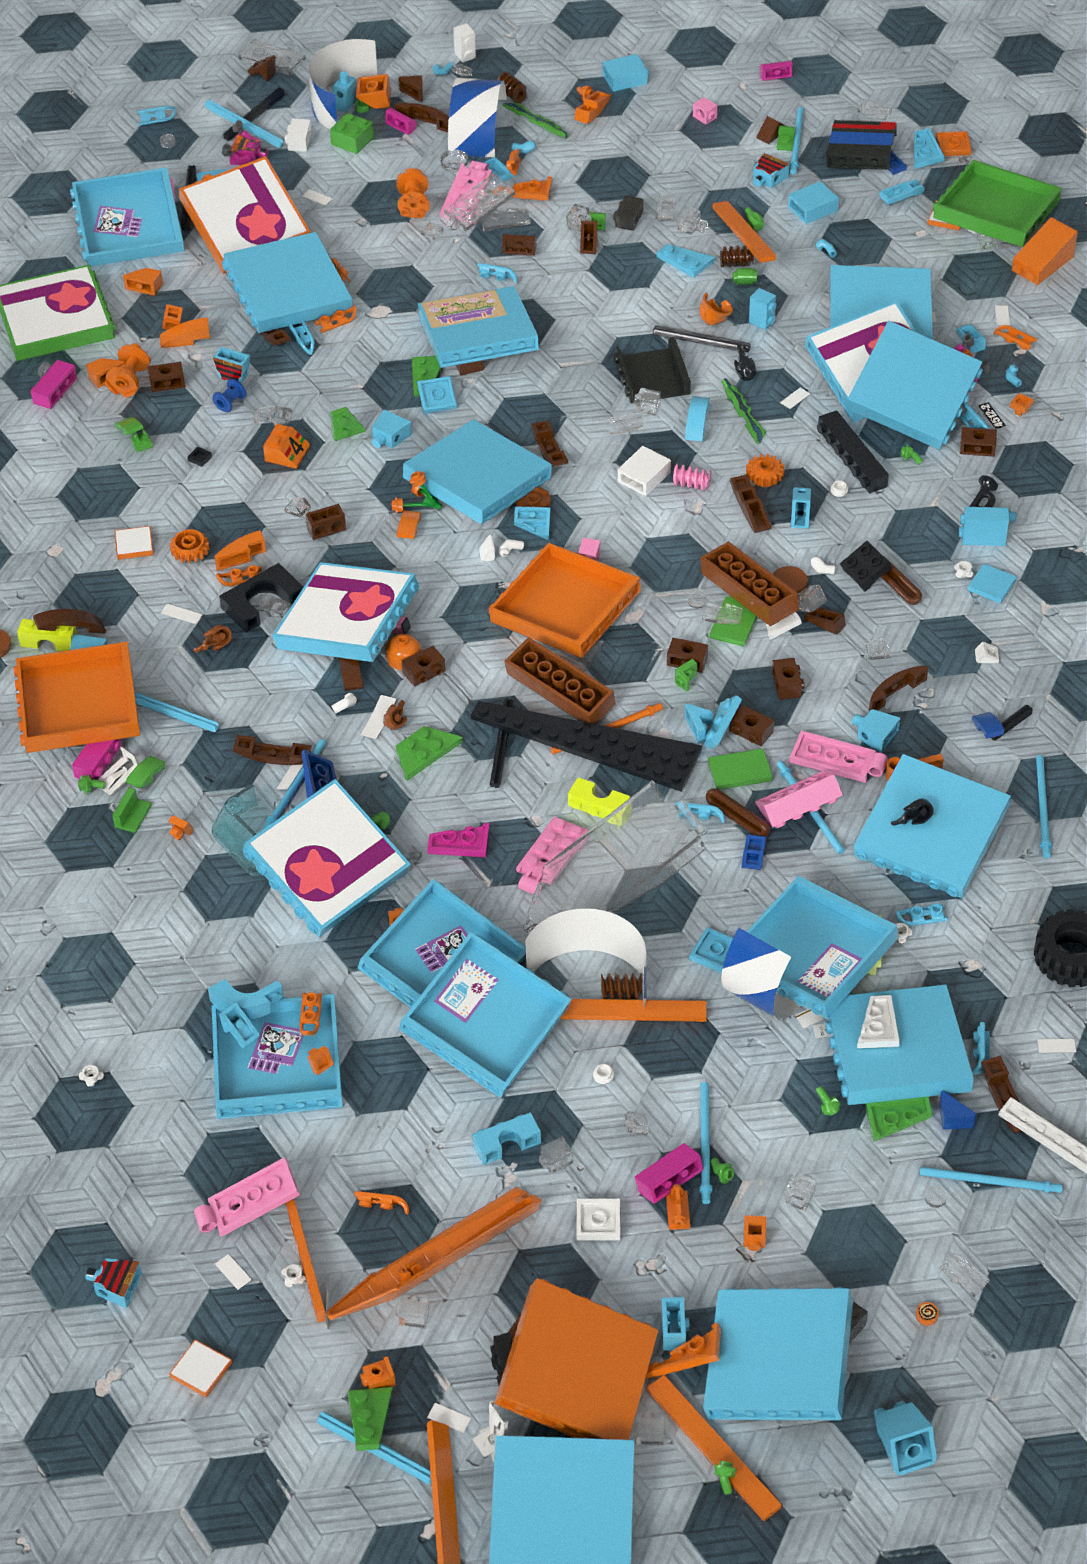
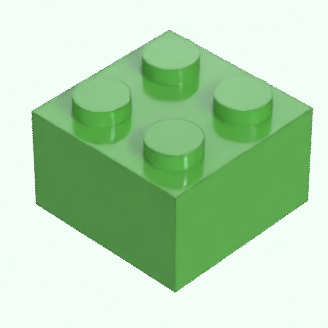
M346 113L330 129L331 145L358 154L374 138L373 122Z

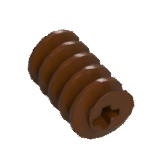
M504 72L499 76L497 80L504 81L506 95L514 102L520 103L526 98L525 84L509 72Z
M745 245L742 246L741 250L739 246H736L735 250L733 246H730L729 250H727L726 246H723L722 251L720 250L721 267H723L725 262L727 267L730 266L731 262L734 267H736L737 262H739L740 266H743L744 262L749 266L750 261H752L754 265V255L749 249L747 250Z
M601 973V993L603 998L606 999L608 993H610L611 998L614 999L616 993H618L619 998L623 999L624 993H626L628 999H631L634 993L636 999H639L642 993V973H640L638 979L634 973H632L630 979H628L626 973H624L622 979H620L618 973L615 974L614 979H612L610 973L604 979Z

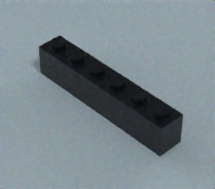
M835 410L819 416L818 432L832 446L836 455L840 456L844 465L848 466L853 476L860 481L861 486L869 494L887 488L889 474L840 413Z

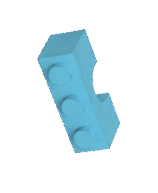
M531 1112L525 1115H518L514 1119L500 1122L493 1127L481 1129L472 1134L473 1147L482 1165L502 1158L501 1144L505 1141L518 1143L521 1150L541 1144V1131Z

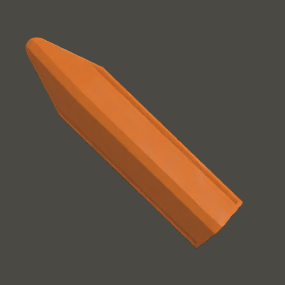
M514 1187L378 1272L371 1273L326 1312L328 1319L333 1320L398 1298L538 1211L542 1199L531 1194L528 1196L526 1191Z

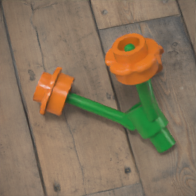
M416 471L410 476V483H413L411 492L418 497L424 495V501L421 503H403L402 498L395 497V500H392V511H395L396 514L403 512V507L429 506L439 511L442 506L425 487V473Z

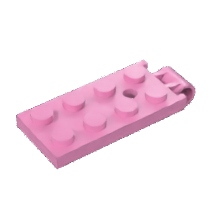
M471 161L470 168L465 167V164H461L440 212V218L471 224L492 175V170L488 169L487 163Z
M802 730L789 759V762L819 771L825 770L834 775L863 783L867 782V774L874 777L882 776L888 761L885 754L877 753L876 750Z
M553 817L516 867L517 872L524 874L519 881L518 888L538 896L542 890L543 882L552 886L588 837L589 830Z
M284 1157L208 1198L209 1205H201L194 1210L200 1231L207 1233L214 1230L217 1226L219 1235L223 1237L299 1196L300 1192L288 1160ZM240 1204L239 1208L234 1210V1207Z

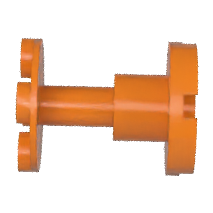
M409 168L404 173H400L396 180L397 189L403 195L398 200V209L403 217L423 218L430 207V202L427 196L424 195L428 189V177L419 169Z
M137 343L122 346L118 351V359L125 361V364L109 369L106 374L105 384L116 395L120 393L124 394L123 397L133 396L139 387L135 371L141 372L146 370L151 362V358Z

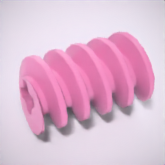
M677 463L673 474L674 485L678 486L680 483L681 487H685L687 484L688 488H692L694 485L696 490L701 486V490L705 491L709 486L712 470H709L708 474H706L703 468L701 473H699V469L696 467L693 472L692 466L685 470V465H682L678 469Z

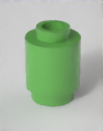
M737 268L732 274L733 282H736V285L756 283V269Z

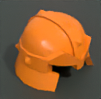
M705 293L703 295L699 313L707 326L725 321V318L732 313L733 308L728 300L723 301L720 308L715 303V299L707 300L708 294Z

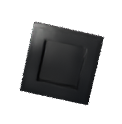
M197 446L187 458L189 462L203 467L212 457V453Z

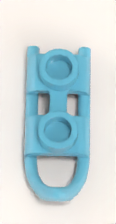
M160 106L138 110L136 112L140 114L141 118L139 126L171 120L176 115V108L173 106ZM164 109H172L173 114L166 118ZM156 117L157 120L151 121L150 118Z
M477 263V267H480L479 273L481 277L489 278V276L495 275V278L499 281H504L508 277L513 279L515 284L517 283V276L510 268Z
M301 320L302 326L296 328L293 327L292 323H289V327L298 344L309 355H312L314 338L304 320ZM311 342V348L308 349L306 346Z
M962 404L966 411L959 418L969 428L990 429L986 425L985 420L969 404Z
M676 802V811H679L680 817L689 818L691 814H698L699 819L709 820L710 815H715L722 823L725 822L723 812L715 806Z
M935 903L927 907L914 906L906 910L896 911L897 919L908 926L948 921V917H944L942 911L944 904ZM910 914L912 921L904 920L901 915ZM931 915V919L924 920V916Z
M980 1022L977 1031L973 1033L974 1041L977 1044V1048H974L973 1053L975 1060L978 1061L972 1071L973 1074L984 1073L983 1069H981V1061L990 1059V1032L985 1031V1022Z

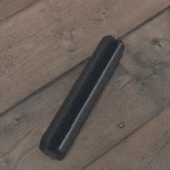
M1024 705L1001 722L1004 734L1030 716L1033 710L1032 707ZM1003 735L992 737L991 739L996 741Z

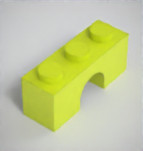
M22 619L17 633L20 647L38 649L41 640H49L55 645L56 651L70 650L73 634L77 635V630L75 626H57L55 631L38 630L34 620Z
M578 777L568 792V806L593 816L601 817L609 822L621 824L630 810V796L612 790L609 796L598 798L595 796V783Z

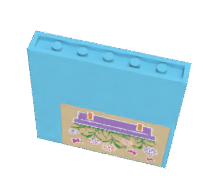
M515 286L418 303L420 321L440 368L539 350L538 335Z

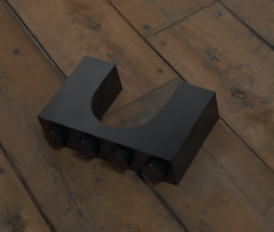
M277 563L219 596L221 609L246 633L261 625L259 611L249 603L252 597L261 593H272L279 596L291 608L304 587L280 563Z

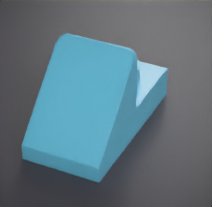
M685 704L684 717L698 743L705 742V736L708 733L707 726L711 725L713 721V712L692 704Z
M236 1002L219 1014L224 1032L230 1031L242 1048L260 1035Z

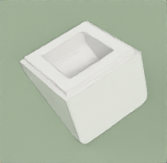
M492 535L486 538L479 549L481 561L495 559V546Z
M982 642L975 649L977 663L999 662L998 647Z

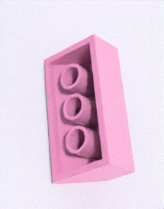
M823 770L759 799L755 803L766 822L772 827L779 828L784 826L787 820L799 819L804 816L803 813L809 810L814 812L821 808L820 805L825 803L832 804L838 801V797L842 796V792L835 775Z

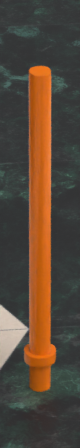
M661 703L653 706L648 705L646 709L604 726L619 728L648 715L651 717L654 713L663 710V705ZM553 747L550 748L553 755L562 751Z

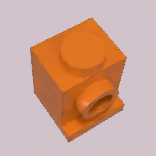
M166 304L162 329L168 330L180 324L183 307Z
M745 1215L743 1247H748L751 1251H759L761 1248H765L766 1216Z
M388 1356L384 1357V1360L362 1367L363 1373L360 1374V1379L363 1387L372 1389L396 1386L395 1375Z

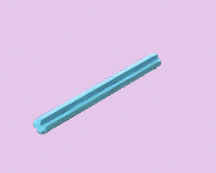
M212 100L205 102V108L234 124L237 120H240L243 123L242 128L277 148L283 146L284 141Z
M135 692L136 704L214 733L219 729V723L214 720Z
M325 1411L320 1413L317 1418L318 1424L355 1444L352 1426ZM380 1442L379 1449L367 1450L423 1482L431 1484V1471L429 1468Z

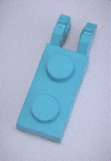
M915 179L881 190L879 197L889 205L914 195H921L925 187L919 185V181Z

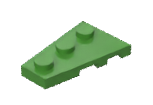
M435 356L412 357L414 396H419L417 381L435 379L440 374L441 368Z
M928 1096L866 1103L865 1106L873 1142L932 1118Z
M393 1387L348 1391L356 1451L379 1449Z

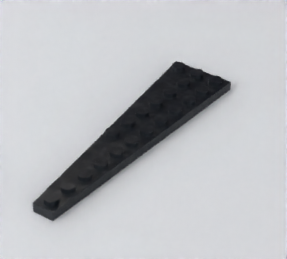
M482 701L477 702L471 713L472 720L682 792L703 747L694 743Z

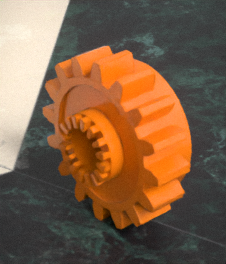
M760 454L759 458L753 456V460L749 459L748 464H746V474L749 477V481H752L755 485L770 487L776 485L784 477V464H781V459L776 460V456L771 458L769 454L766 457Z
M193 529L183 530L175 534V537L171 539L172 543H170L171 555L175 557V560L180 559L181 563L187 560L188 564H190L191 560L197 562L198 558L204 559L203 555H208V550L210 549L208 538L204 536V533Z

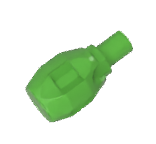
M750 207L746 208L748 224L755 231L761 230L764 227L762 216L752 211Z

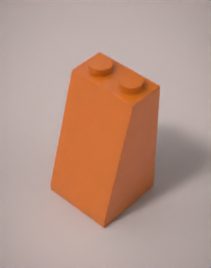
M1051 217L1013 258L1012 271L1039 285L1074 257L1078 231Z

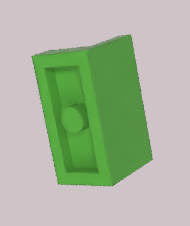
M128 787L112 815L115 828L136 833L152 803L138 799L136 789Z

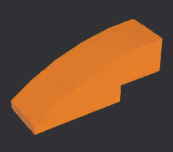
M596 91L585 97L583 104L576 108L574 120L586 124L592 122L605 108L611 98V94Z
M208 317L186 321L160 334V347L194 345V340L209 339Z
M261 530L238 538L220 550L214 556L217 571L251 562V556L266 552L265 539Z

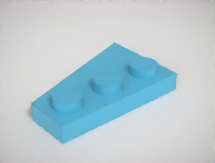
M926 128L915 131L914 169L943 162L944 155L931 130Z
M669 244L657 251L659 259L693 278L715 262V257Z
M737 695L720 702L711 728L705 736L704 746L708 749L718 746L742 701Z

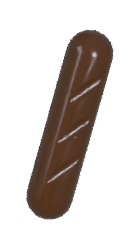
M889 561L893 569L880 577L908 604L917 605L922 600L921 591Z
M711 788L707 791L705 797L709 805L719 808L725 816L751 834L763 837L768 836L770 826L765 820L721 790Z

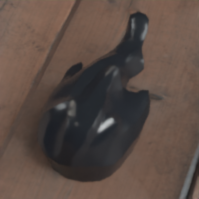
M737 345L739 362L737 360L734 361L736 373L740 379L750 381L755 378L757 373L755 363L752 358L749 359V356H746L741 345Z
M927 799L915 800L903 809L905 811L898 820L892 821L891 825L906 824L911 819L912 825L923 824L932 817L934 812L933 806Z

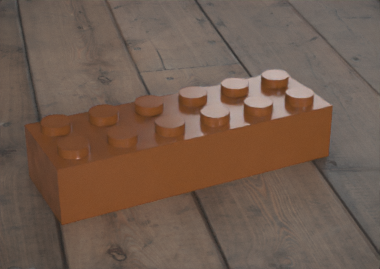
M729 541L700 557L702 574L770 627L799 610L797 592Z
M530 637L504 661L506 672L509 676L582 722L597 724L616 704L614 691Z

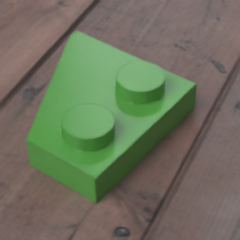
M347 407L330 411L332 437L335 441L366 432L364 426Z

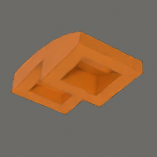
M404 510L396 537L414 539L421 520V512Z

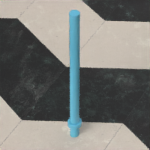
M798 107L792 159L789 163L792 175L796 174L799 167L798 154L803 107Z
M320 739L311 753L319 756L326 745V741ZM303 767L272 815L266 819L267 823L263 829L275 822L284 811L305 778Z
M1038 755L1036 756L1042 838L1040 848L1042 849L1043 857L1049 858L1051 856L1052 842L1049 839L1044 757Z
M783 761L777 762L776 765L781 771V776L785 777L790 785L797 783L790 767H787ZM809 810V813L838 854L844 853L845 849L819 812H810Z
M702 1082L700 1084L701 1162L703 1171H701L702 1185H700V1193H702V1203L709 1204L710 1193H712V1186L710 1185L709 1083Z
M920 1167V1175L1042 1190L1044 1193H1049V1191L1062 1193L1063 1185L1050 1183L1049 1180L1039 1182Z

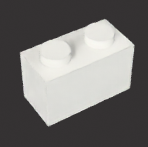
M467 23L453 27L455 54L462 63L475 59V32Z
M292 118L291 124L288 125V134L285 135V144H288V150L307 151L312 133L311 120Z

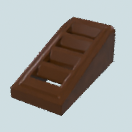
M815 606L804 616V620L836 635L846 626L844 614Z

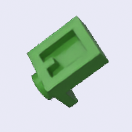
M779 126L777 150L793 151L795 127Z
M691 659L675 669V683L686 692L690 690V680L697 675V662Z

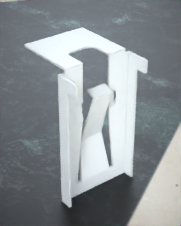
M122 747L120 748L124 758L119 759L98 779L99 781L106 782V787L102 790L110 795V797L126 784L127 777L137 766L135 756ZM128 758L134 764L129 770L123 766L128 761ZM121 766H123V769L116 772ZM117 778H119V780L111 787V785L113 784V782H114Z
M494 1401L489 1402L490 1429L472 1438L484 1457L495 1452V1444L492 1445L488 1440L489 1436L495 1434V1426L499 1436H508V1422L504 1423L494 1409Z

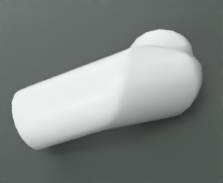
M508 539L499 546L498 552L500 556L507 557L512 549L522 550L524 542Z
M819 557L811 559V566L817 573L834 574L835 565H826Z
M348 693L344 699L333 704L332 708L335 713L354 706L357 698L353 693Z

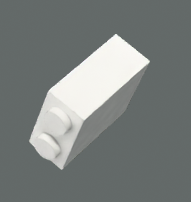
M642 446L618 468V482L647 496L671 473V460Z

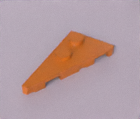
M548 176L547 180L540 182L535 179L529 182L516 183L513 188L505 189L504 186L493 189V196L548 201L552 176Z
M714 1323L711 1325L713 1330L701 1337L697 1334L690 1341L669 1352L671 1357L659 1364L658 1361L652 1363L648 1367L646 1378L649 1379L719 1361L721 1327L719 1324Z

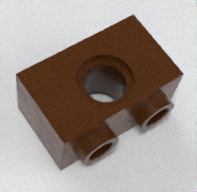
M181 362L148 366L152 392L185 388Z
M962 427L960 454L995 457L997 430Z
M672 637L667 652V666L678 668L693 659L697 662V672L703 673L708 658V644Z
M431 646L402 660V672L415 687L446 672L445 659L434 646Z
M795 658L772 660V676L779 700L801 697L802 689H804V680L800 678V666L796 665Z
M741 705L730 722L729 731L762 747L774 732V720Z

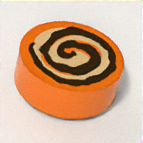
M929 1302L921 1303L916 1310L917 1321L922 1325H933L938 1319V1308Z

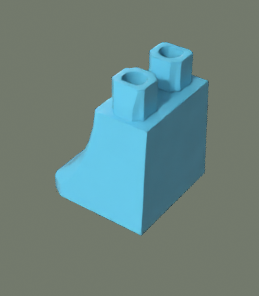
M904 1401L895 1403L892 1409L885 1410L879 1408L874 1410L877 1433L885 1447L892 1468L897 1475H904L935 1463L937 1456L933 1427L912 1402L906 1404Z

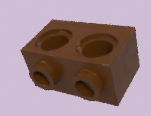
M339 504L305 513L307 530L313 540L346 530L345 514Z

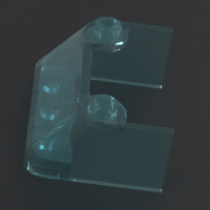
M251 784L225 801L211 827L213 838L248 874L257 876L260 873L257 871L256 865L252 861L247 860L243 853L245 842L255 836L256 833L240 818V816L257 806L255 786Z

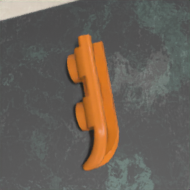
M520 149L513 150L506 163L507 170H510L513 175H516L521 164V159L518 156Z
M354 305L346 311L337 310L332 316H321L320 319L314 322L315 326L321 324L323 329H320V332L323 333L348 324L356 316V306ZM353 311L352 316L347 319L345 315ZM337 320L338 323L333 325L332 322Z
M1008 325L997 327L993 335L1002 336L1008 343H1017L1023 350L1030 349L1033 341H1037V338ZM1008 329L1009 331L1007 333H1004L1000 330ZM1018 334L1023 336V339L1018 338Z
M251 565L245 570L232 569L229 573H217L216 577L224 586H237L248 580H243L242 577L249 576V578H252L259 574V571H262V567ZM231 577L232 582H226L222 578Z
M313 992L302 993L299 1028L304 1036H313L319 1030L322 993H318V995ZM314 1006H317V1012L313 1011ZM304 1024L316 1025L313 1031H304L303 1029Z
M355 1191L354 1196H357L359 1206L371 1207L375 1203L380 1204L381 1209L393 1210V1206L396 1203L404 1208L405 1214H409V1206L401 1197Z

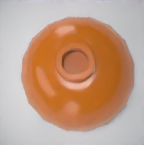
M398 634L387 643L385 656L392 668L402 670V660L422 651L419 641L414 636Z

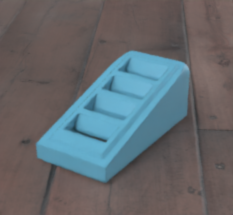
M972 324L956 328V332L962 341L963 336L967 333L970 334L971 338L973 337L974 345L971 347L966 346L971 353L986 349L985 337Z

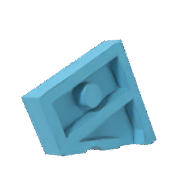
M515 507L514 525L549 540L550 508Z

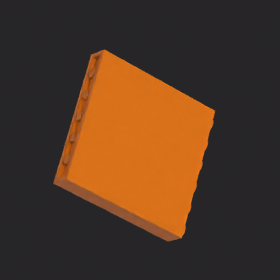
M537 1278L529 1288L494 1404L574 1438L629 1440L658 1329L653 1328L648 1323L634 1320L627 1314L613 1311L608 1306L592 1302L587 1297L571 1293L566 1288H559L547 1280Z

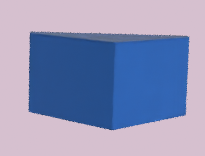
M942 1091L939 1100L942 1129L973 1128L977 1114L945 1091Z

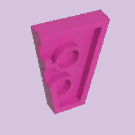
M483 823V826L475 828L468 826L465 827V830L460 831L447 830L429 834L427 853L486 857L490 823Z

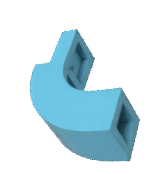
M692 396L685 440H704L706 418L711 403H709L710 398Z
M226 979L208 988L210 1001L220 1012L236 1002L248 1019L259 1018L271 1013L270 1005L284 998L282 985L278 980L254 993H241L235 990Z

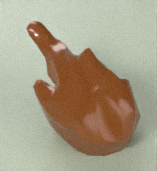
M225 625L214 626L204 633L203 636H207L204 642L199 647L194 648L193 651L195 653L202 650L206 651L212 645L215 651L223 648L232 639L231 630Z
M403 700L397 706L392 704L387 709L383 718L385 727L396 731L407 722V716L401 718L405 704Z

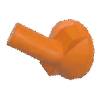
M591 86L577 87V92L582 95V100L594 93Z

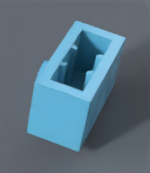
M759 288L750 297L749 323L764 330L774 324L777 306L776 295Z
M684 1297L662 1298L663 1350H674L683 1343H686V1331H689V1318H685Z

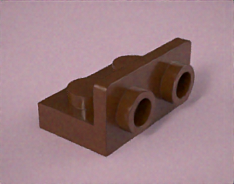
M503 234V254L535 256L537 247L535 236Z

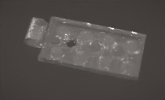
M492 173L445 208L440 221L452 231L462 225L463 231L466 232L514 196L515 190Z

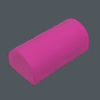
M791 60L760 64L762 81L792 77Z
M393 108L386 109V124L407 135L414 132L417 124L414 119Z

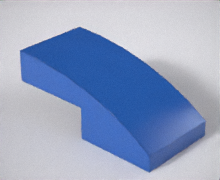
M991 712L972 716L978 731H982L986 739L1004 734L1002 724Z
M746 835L741 868L761 870L766 837Z

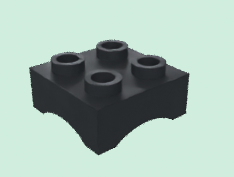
M865 541L840 563L842 569L865 592L880 576L893 569L889 561L868 541Z
M511 1332L493 1336V1345L490 1346L492 1366L494 1370H497L498 1386L500 1385L513 1343Z

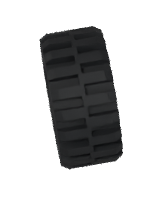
M1068 909L1067 912H1063V910L1056 912L1055 916L1053 914L1048 916L1040 924L1034 946L1036 965L1039 966V970L1043 974H1047L1048 979L1057 981L1059 985L1067 984L1069 985L1068 987H1075V985L1085 987L1087 986V954H1069L1059 948L1058 944L1077 942L1087 948V914L1083 910L1077 912L1074 909Z

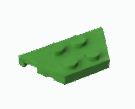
M423 726L396 745V752L400 759L405 779L408 781L460 745L462 737Z

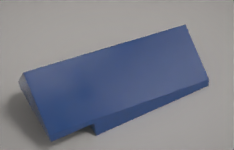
M303 750L302 759L307 798H309L336 779L332 761Z

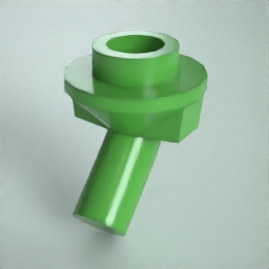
M906 444L905 447L902 446L900 457H903V461L912 457L917 465L923 462V459L909 444Z
M82 775L80 780H78V787L80 791L88 794V792L92 791V787L105 789L106 782L91 779L89 775Z
M387 812L375 813L370 818L381 831L385 830L390 824V816Z
M823 1086L818 1087L816 1092L823 1102L820 1105L822 1113L824 1115L836 1114L840 1109L841 1102L835 1096L830 1098Z
M713 1158L710 1162L715 1174L718 1175L721 1183L727 1184L734 1176L732 1165L730 1163L720 1164L718 1158Z
M719 1461V1465H714V1474L720 1476L724 1494H730L733 1490L729 1477H735L737 1468H734L731 1462Z

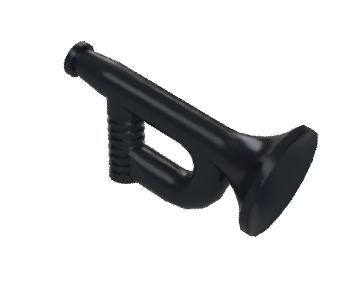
M982 475L978 479L981 488L969 507H982L978 505L983 498L988 499L985 507H993L995 504V496L989 491H996L998 484L990 476Z

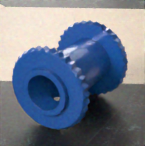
M228 380V388L223 393L215 392L213 394V402L219 410L230 412L232 410L231 403L236 398L244 399L246 397V390L238 380Z

